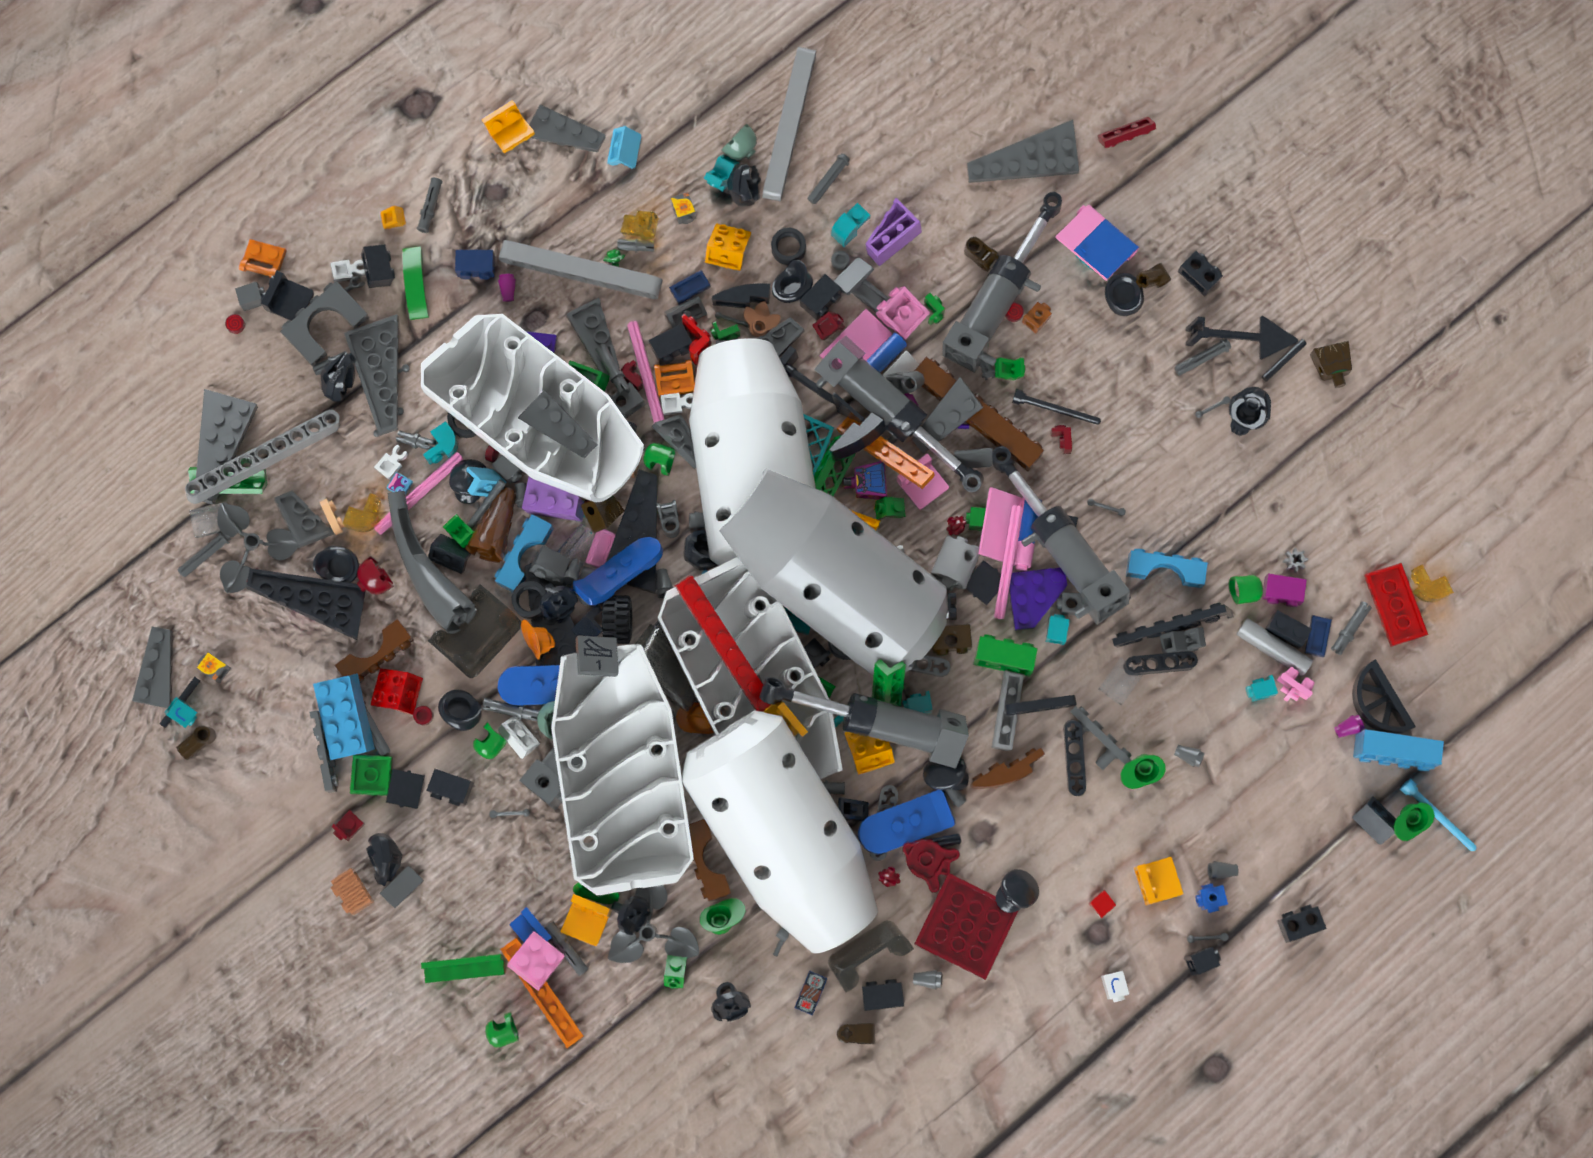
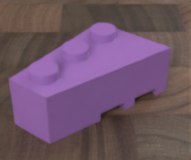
M897 198L893 201L890 210L884 215L880 225L876 227L866 242L867 254L878 266H881L922 233L920 221Z
M529 476L522 509L530 515L582 522L584 513L581 504L584 501L572 493L534 480Z

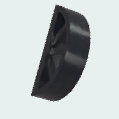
M1375 659L1363 667L1358 673L1352 689L1353 704L1360 718L1369 727L1380 732L1400 734L1415 728L1414 722L1377 660ZM1367 673L1370 674L1377 687L1363 683ZM1362 690L1379 694L1383 697L1365 706ZM1386 702L1381 723L1368 711ZM1391 711L1400 727L1388 725Z

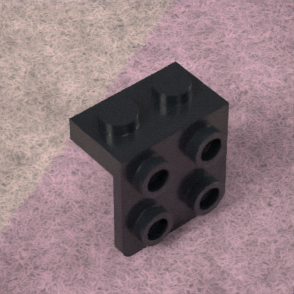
M276 271L275 275L269 280L267 291L261 296L260 304L266 311L292 321L301 308L309 306L314 296V291L288 280L284 273Z

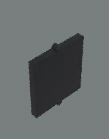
M983 560L971 574L966 589L973 594L974 598H978L987 606L998 593L1001 574L997 568L994 569Z
M393 769L385 803L399 805L400 808L418 809L425 775L411 773L410 770L406 772Z

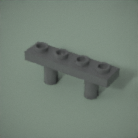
M1075 706L1070 711L1081 724L1083 734L1086 731H1091L1107 747V750L1095 762L1102 770L1115 758H1119L1124 764L1131 761L1130 757L1132 755L1124 747L1120 749L1116 745L1118 741L1110 733L1106 736L1101 731L1104 727L1096 720L1092 722L1087 717L1089 713L1082 706L1079 709ZM1075 726V727L1071 730L1072 738H1071V737H1069V738H1070V739H1077V740H1078V739H1079V736H1078V737H1075V736H1074V731H1075V730H1078V727Z

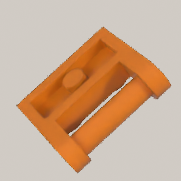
M250 239L243 260L240 262L239 270L244 272L248 270L271 278L275 275L276 271H280L286 249ZM253 260L261 262L264 264L272 265L273 267L271 269H268L265 267L250 264V261Z
M691 359L683 363L660 366V364L654 365L659 398H661V395L679 393L680 395L694 393L695 381ZM687 370V373L661 377V373Z

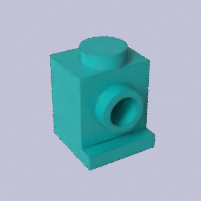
M1273 675L1266 677V681H1264V678L1253 680V684L1245 687L1248 698L1251 697L1252 702L1278 694Z
M925 691V696H922L921 693L910 695V698L903 701V707L923 713H932L930 692Z

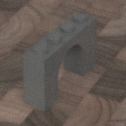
M337 281L334 284H328L324 288L325 292L320 296L316 295L313 297L307 308H301L292 321L288 320L281 327L282 330L280 332L312 366L327 356L325 350L310 335V323L316 314L327 310L335 311L354 329L358 328L369 318L368 314Z

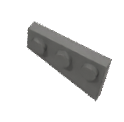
M682 415L655 422L652 427L695 469L696 462L691 429Z
M293 491L274 497V501L298 548L334 535L333 530L324 524L322 519L315 515L308 508V505Z

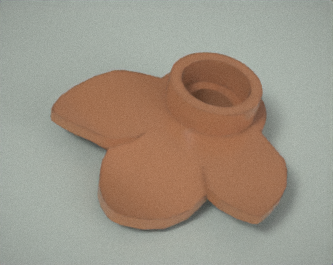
M765 301L758 304L754 310L750 307H746L744 310V319L749 324L750 333L755 337L764 336L767 331L776 327L780 322V315H770ZM755 326H760L761 331H757L755 329Z

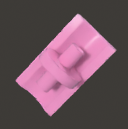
M1290 667L1277 679L1278 682L1284 685L1280 691L1286 694L1284 697L1285 701H1288L1290 697L1295 701L1299 697L1307 700L1313 693L1311 690L1315 682L1307 677L1304 678L1301 684L1295 681L1299 672L1293 667Z

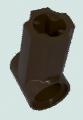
M1159 263L1149 270L1140 272L1137 275L1136 283L1144 289L1152 286L1160 288L1170 282L1171 277L1163 264Z
M198 726L188 738L176 747L177 751L185 760H189L207 744L214 742L216 732L211 727ZM207 730L208 737L203 740L201 737L202 732Z

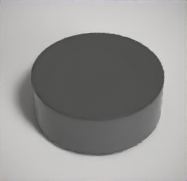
M837 251L832 255L831 264L834 269L841 271L849 266L850 258L846 252Z

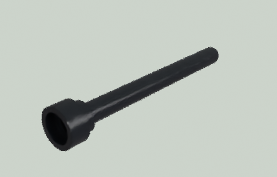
M1016 389L1012 400L1013 404L1027 403L1092 424L1099 425L1101 423L1099 417L1026 396L1027 394L1023 393L1024 391Z

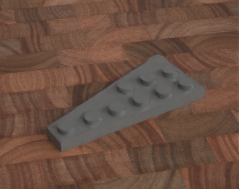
M1073 119L968 162V183L1079 174Z
M396 314L344 333L350 352L357 359L354 364L380 436L398 430L399 316Z
M204 389L196 478L236 457L258 409L256 403ZM210 481V482H208V485L213 486V485H215L217 482H216V481ZM195 490L194 495L198 494L200 491ZM219 493L202 502L214 505Z

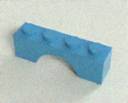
M533 514L524 521L522 526L524 529L521 535L518 534L516 536L512 551L507 552L503 567L499 568L495 574L497 585L511 592L519 584L526 581V576L520 567L523 553L532 546L545 545L554 530L552 524Z
M1134 549L1128 555L1126 577L1145 579L1156 568H1168L1177 573L1181 579L1182 586L1202 589L1205 585L1208 562H1203V559L1191 558L1189 560L1184 559V556L1172 555L1170 557L1165 556V553L1153 552L1152 554L1146 553L1144 549Z

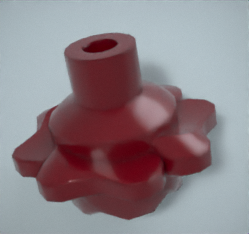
M963 516L949 517L947 520L949 526L946 530L950 536L953 534L959 535L964 532L967 522Z
M892 866L878 872V880L886 887L896 886V884L901 882L899 879L900 874L896 873L895 868Z

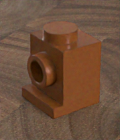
M1037 302L1024 315L1022 323L1037 334L1051 318V308L1046 303L1040 304Z

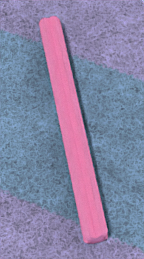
M631 321L627 326L655 423L664 420V415L639 324L637 321Z
M455 452L406 497L408 510L444 479L456 464L463 460V457L458 452ZM390 512L374 526V529L380 535L392 526Z
M1014 505L1011 511L994 614L996 619H1004L1022 515L1021 506Z

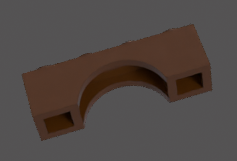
M396 619L382 630L383 643L376 654L367 658H359L349 654L335 664V667L343 677L358 674L359 682L362 683L366 675L377 672L381 664L385 661L390 662L396 657L395 654L400 650L408 649L414 639L403 624Z
M705 819L688 824L693 861H695L697 866L694 872L697 880H702L704 887L700 889L703 898H708V901L712 902L731 895L725 874H717L710 871L703 860L704 849L713 839Z

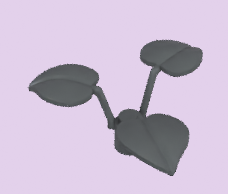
M221 503L217 513L219 530L227 537H234L237 533L245 537L244 547L246 551L241 564L231 560L226 562L220 570V580L225 592L236 593L245 589L247 585L246 581L250 567L244 566L249 551L256 550L259 544L268 546L267 551L272 558L285 560L296 551L298 546L290 531L278 528L269 531L266 536L267 542L260 540L259 536L255 533L247 534L242 532V530L249 526V514L239 506Z
M663 885L637 888L635 895L646 899L649 903V907L647 906L649 915L646 925L640 929V937L636 938L635 933H633L634 935H628L621 931L618 932L611 941L608 959L618 963L634 962L644 952V947L639 941H651L654 938L668 939L665 944L667 955L687 957V959L698 956L699 945L690 930L684 927H675L672 929L670 936L658 934L656 926L651 924L653 909H660L667 902L668 894L666 888Z

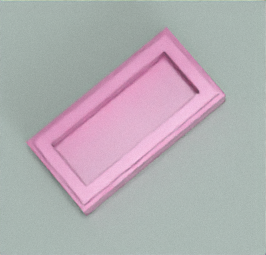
M606 529L596 532L585 563L596 568L606 563L616 534Z

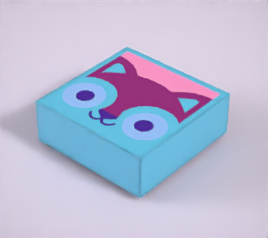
M396 472L386 488L391 492L405 491L406 495L413 481Z

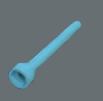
M1412 779L1407 780L1402 785L1400 790L1405 795L1413 796L1419 803L1430 805L1434 810L1435 818L1470 851L1476 850V845L1418 791L1417 784Z

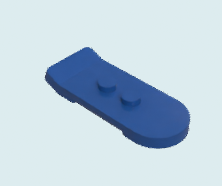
M652 537L636 540L584 579L574 581L573 590L588 605H596L606 601L615 594V591L644 570L650 569L661 559L663 548L660 542Z
M560 665L509 667L502 672L498 679V692L501 698L511 705H540L555 701Z
M936 790L868 816L859 826L858 838L865 850L870 853L881 854L901 847L907 842H914L953 827L956 821L945 792L943 790Z

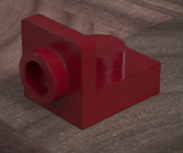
M828 312L812 324L821 340H826L836 331L845 328L843 318L835 312Z
M632 360L630 363L627 362L621 371L625 375V381L628 384L631 382L639 393L643 388V379L636 372L632 373L637 368L636 361Z
M1066 425L1055 426V428L1051 429V437L1062 436L1059 437V448L1063 449V454H1071V427H1066Z
M349 810L337 824H333L331 827L335 830L333 834L339 840L345 839L350 841L365 823Z

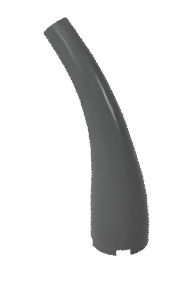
M405 491L387 493L396 543L405 568L419 597L435 620L448 633L454 634L461 631L459 626L464 622L469 624L474 618L477 611L474 607L475 604L440 572L423 551L411 524Z

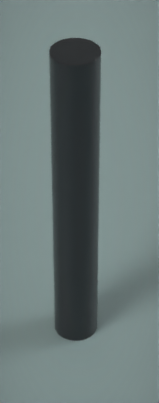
M1301 339L1262 375L1263 380L1267 382L1307 345L1306 341Z
M194 676L179 699L185 703L201 680ZM165 715L159 724L166 728L172 719Z

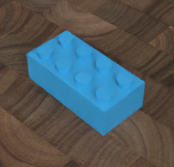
M358 674L314 683L313 687L330 760L375 750Z
M1365 729L1355 735L1353 757L1359 758L1360 762L1370 763L1373 760L1379 761L1378 764L1390 766L1393 763L1398 764L1399 768L1409 769L1410 766L1417 767L1419 771L1428 772L1430 769H1435V767L1442 765L1444 741Z

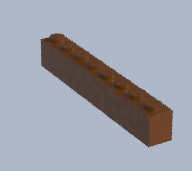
M926 356L914 371H918L924 376L925 382L921 387L941 402L957 380L954 379V375L950 371H944L940 368V364L933 358L929 359ZM975 393L974 395L984 408L969 418L966 423L996 447L1004 446L1008 448L1011 452V458L1028 472L1043 455L1042 445L1035 440H1030L1025 431L1015 428L1010 419L1000 416L995 407L985 404L983 398Z

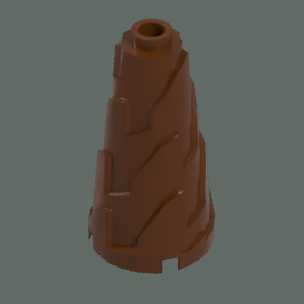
M504 487L485 512L466 547L467 551L475 556L477 552L482 560L493 563L503 561L516 500V494H514L515 491L513 489Z

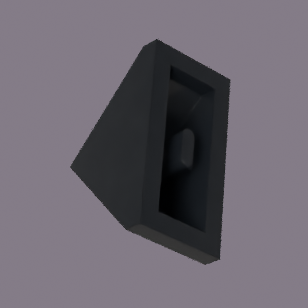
M838 798V809L846 821H863L868 817L869 802Z

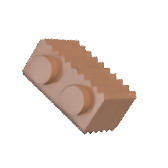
M353 868L348 869L331 880L333 884L331 890L336 897H341L343 901L341 906L346 913L355 915L374 903Z

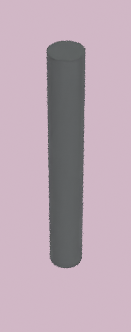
M499 480L469 520L467 525L471 529L475 527L495 497L505 486L506 483Z

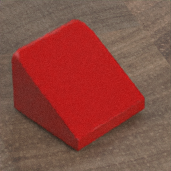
M1105 890L1088 903L1101 918L1116 906Z

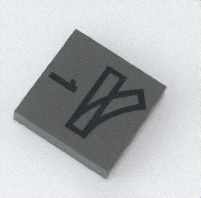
M577 636L578 675L617 677L619 668L616 638Z

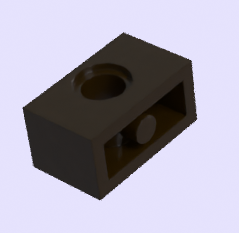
M970 624L945 626L941 635L932 646V652L937 653L938 656L948 655L949 652L954 651L957 654L968 653V650L972 649ZM953 636L956 638L957 643L950 645L947 643L946 638Z

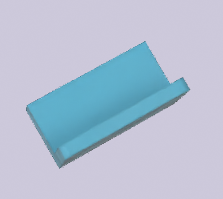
M626 126L614 129L607 164L611 166L623 164L631 169L635 168L642 135Z
M467 467L466 469L474 478L468 489L471 495L487 497L499 480L506 483L494 469Z

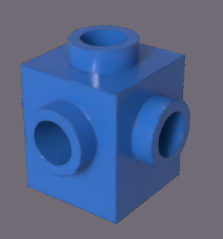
M1213 883L1201 886L1202 890L1197 891L1198 895L1195 896L1197 906L1201 907L1202 911L1207 910L1208 913L1220 911L1219 907L1228 905L1223 885L1216 887L1213 886Z

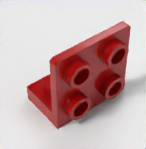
M684 314L681 316L686 331L696 339L691 343L689 353L691 361L697 366L701 352L712 346L711 336L705 329L701 330L697 327L698 323L691 316L688 318Z
M380 668L370 705L394 709L413 715L423 678L409 672Z

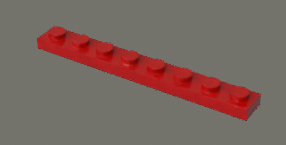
M689 575L676 584L675 588L754 710L763 712L772 704H767L759 698L763 687L762 682L694 577Z

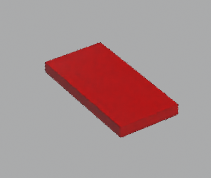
M1402 563L1364 575L1390 647L1429 635Z

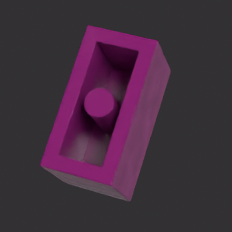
M1268 573L1264 578L1262 600H1267L1269 604H1279L1281 602L1286 603L1288 607H1298V605L1300 606L1304 602L1307 580Z

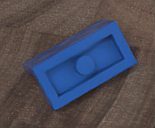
M527 907L521 911V915L510 923V927L524 943L533 931L548 943L552 940L549 933Z

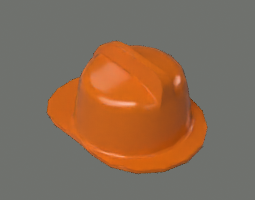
M527 620L521 622L523 637L538 660L540 655L547 653L551 648L555 647V641L546 628L532 627Z
M686 703L677 711L676 721L683 731L699 734L714 733L700 703Z

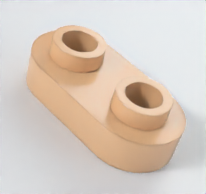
M327 498L320 501L321 507L335 535L342 533V528L345 525L341 517L337 518L334 512L337 511L332 500L329 501Z

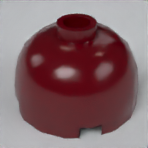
M372 556L360 564L357 571L360 581L357 584L363 592L367 590L371 594L379 595L389 591L394 585H392L393 582L387 572L377 565L378 561Z

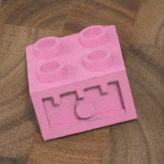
M928 453L919 459L918 462L932 470L935 476L923 489L900 474L897 476L896 481L919 510H922L949 489L948 484L932 466V458Z

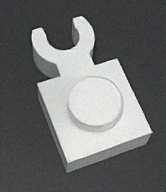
M349 260L330 262L334 282L350 280L353 277L352 274L357 276L365 275L364 270L357 269L358 266H363L362 260L355 261L351 265Z
M679 393L661 395L663 415L682 413V407L691 409L692 403L688 404L687 400L692 399L693 394L688 393L680 398Z
M398 445L393 448L391 456L386 453L374 467L388 480H391L394 474L402 467L398 462L406 459L408 456L406 451L402 455L397 454L400 450Z

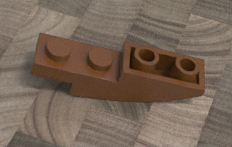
M1033 748L1025 753L1026 758L1021 761L1017 758L1011 762L1009 769L1004 762L1000 765L997 762L988 768L989 772L985 775L980 773L972 778L973 782L970 786L972 789H990L1021 780L1033 772L1030 765L1042 758L1045 753L1042 748L1038 750Z

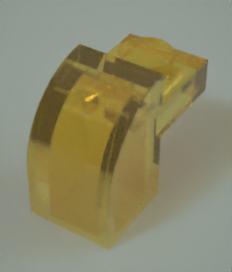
M637 210L636 216L624 215L621 233L623 235L640 236L642 239H653L656 234L659 217L655 212Z
M370 493L364 510L349 506L342 524L346 528L357 532L373 530L374 526L381 520L378 515H375L381 508L380 498Z
M1423 564L1411 570V578L1418 585V588L1413 593L1420 600L1430 603L1437 602L1454 593L1446 576L1431 581Z

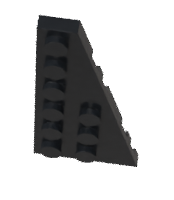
M639 469L607 561L636 540L645 537L657 539V475ZM656 564L650 569L641 572L626 583V585L656 594Z
M532 563L525 566L526 581L537 582L543 587L550 583L544 578H538L529 571ZM528 589L530 611H534L540 606L542 597L538 591ZM544 615L531 619L532 627L546 628L555 641V647L551 648L547 653L540 655L539 660L536 658V666L560 665L562 656L576 653L577 636L571 631L575 625L570 615L560 620H555V618L550 620Z
M249 569L246 589L358 640L365 592L361 590L358 584Z
M1221 602L1210 605V609L1207 610L1199 608L1191 611V614L1187 616L1183 614L1173 616L1172 620L1165 622V620L1154 622L1152 627L1140 626L1135 628V632L1129 634L1127 631L1116 634L1117 637L1113 638L1112 641L1114 646L1118 648L1141 642L1144 637H1147V639L1157 638L1164 631L1165 633L1183 631L1201 626V622L1214 623L1218 622L1222 616H1227V619L1233 618L1234 615L1229 607L1225 604L1221 605Z

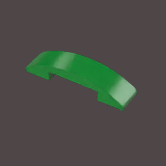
M421 246L402 249V263L410 320L429 318L425 296Z

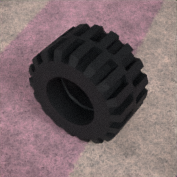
M613 595L604 601L602 605L603 637L616 638L617 644H629L632 638L633 624L632 600L629 595Z

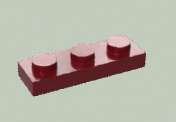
M1145 117L1097 135L1098 141L1105 148H1112L1123 141H1131L1134 137L1149 134L1151 131L1156 130V124L1150 117Z

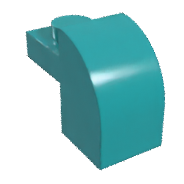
M725 154L718 156L713 170L706 172L704 179L707 180L710 186L724 191L728 187L727 181L730 173L735 172L740 162L730 159Z
M859 203L855 204L835 222L831 229V236L845 247L857 236V230L871 218V215Z
M446 421L430 431L438 444L425 452L423 456L431 465L432 463L440 462L445 454L450 458L457 452V437Z

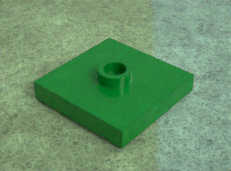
M353 755L350 794L387 796L392 774L393 757Z

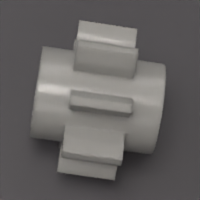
M1296 548L1293 549L1292 554L1287 551L1285 555L1288 558L1282 561L1288 566L1286 570L1294 569V573H1297L1299 568L1303 570L1306 567L1303 563L1308 561V558H1305L1303 555L1305 551L1298 552ZM1295 557L1298 559L1296 563L1293 562Z

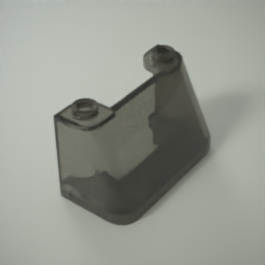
M481 584L471 593L470 600L475 604L474 607L477 609L472 621L469 624L464 622L459 626L461 631L450 634L444 630H439L428 639V642L468 678H474L479 675L521 628V620Z
M650 624L635 644L642 645L663 693L673 704L688 712L694 705L697 697L662 626Z
M884 921L829 957L828 966L845 994L858 984L859 975L855 967L886 947L890 953L893 952L897 956H905L914 950L909 940L894 922Z

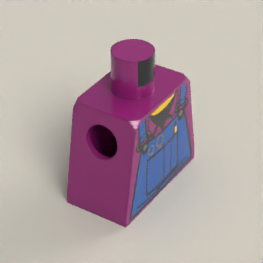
M881 461L855 467L854 477L843 478L844 489L855 488L857 498L879 500L887 497L885 464Z

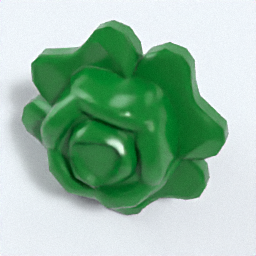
M610 250L603 261L612 264V266L619 267V262L621 259H624L625 254H621L619 250Z

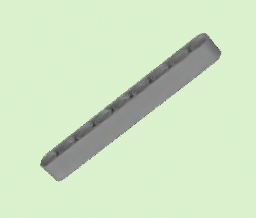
M802 47L797 48L762 198L781 202L815 62L816 50Z
M508 240L503 241L498 258L501 262L650 299H658L663 281L661 278Z
M334 410L325 411L188 482L185 486L188 501L193 504L200 503L335 433L340 426L339 414ZM333 419L336 422L329 424L326 421ZM317 428L319 431L311 432L310 429ZM295 437L302 438L300 441L293 440ZM277 446H285L282 450L276 449ZM262 454L268 455V457L265 459H262L259 456ZM244 463L251 464L250 467H242ZM227 472L234 473V475L230 477L225 476ZM210 481H216V482H217V483H216L215 485H213V486L208 485V482H210ZM192 490L200 491L198 494L195 495L190 494Z

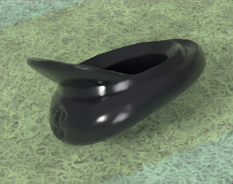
M794 260L775 278L772 284V293L777 300L783 303L796 302L812 288L813 278L807 272L806 265L800 260Z
M1129 273L1114 275L1105 286L1107 304L1111 311L1119 316L1135 314L1143 306L1144 291L1142 287L1137 285V278Z
M466 459L460 461L451 470L449 485L459 502L473 504L480 496H474L468 492L474 478L466 469L467 467H487L478 460Z
M329 546L317 553L313 560V569L322 579L352 583L356 579L360 566L356 554L350 549L341 546Z
M464 690L448 691L442 696L438 704L441 718L448 725L459 731L473 729L479 723L482 716V708L479 702Z
M961 757L956 768L929 760L923 769V779L933 789L963 790L969 782L966 763Z
M1021 869L1011 870L1001 881V886L996 893V903L1001 910L1007 913H1014L1020 909L1029 908L1038 900L1039 886L1035 878L1028 872Z

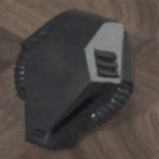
M743 164L735 169V172L730 173L727 186L733 202L738 206H751L760 199L758 184L761 178L759 177L756 165L749 167V165Z
M342 353L320 373L322 392L325 397L334 402L343 400L346 397L347 389L353 387L355 379L354 363L357 359L352 353L347 355Z
M1251 386L1231 397L1228 409L1229 415L1232 418L1230 424L1231 432L1238 436L1246 435L1249 430H1257L1269 422L1271 418V399L1266 391L1259 387Z
M705 530L694 531L685 538L683 556L686 562L700 571L718 566L710 560Z
M376 833L368 839L370 846L366 848V851L375 869L374 878L376 882L386 886V882H391L401 865L402 853L390 836L384 833Z

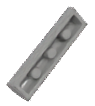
M1248 618L1236 634L1288 669L1293 667L1299 672L1298 675L1301 677L1304 676L1313 663L1312 659Z
M1007 670L1003 673L992 748L1011 751L1013 748L1018 715L1006 716L1004 706L1020 702L1024 674Z

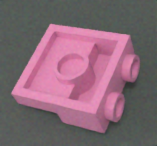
M905 286L899 289L895 287L889 293L890 299L887 302L885 300L877 306L878 312L876 315L887 327H891L906 340L930 312Z

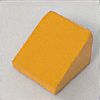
M393 205L380 212L383 229L406 225L403 208Z

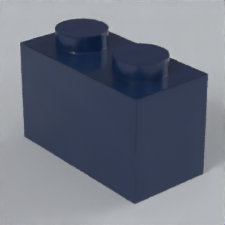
M456 250L455 272L457 277L464 280L471 279V277H479V279L483 280L495 277L494 251Z

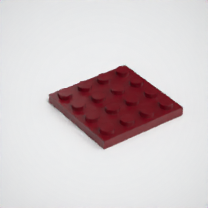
M948 873L914 945L986 980L1018 911L1014 913L1004 912L997 905L995 895Z

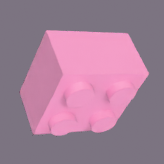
M533 931L508 962L507 967L539 991L563 961L565 955Z

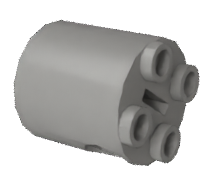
M946 536L931 571V575L945 585L948 591H952L954 587L966 589L980 555L978 554V546L967 544L968 540L957 536V539Z

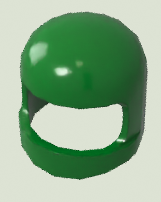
M652 443L645 450L643 462L649 469H653L656 463H659L661 465V473L669 476L675 458V449L659 443Z
M1248 575L1233 576L1229 579V592L1236 605L1257 602L1262 598L1263 584L1259 577ZM1235 582L1238 585L1239 597L1236 594Z
M486 722L483 728L488 731V735L482 741L475 738L473 748L483 758L493 759L501 752L508 741L494 731L490 724Z
M512 1012L504 1014L505 1022L496 1023L494 1020L487 1023L485 1034L488 1042L493 1047L500 1048L519 1041Z

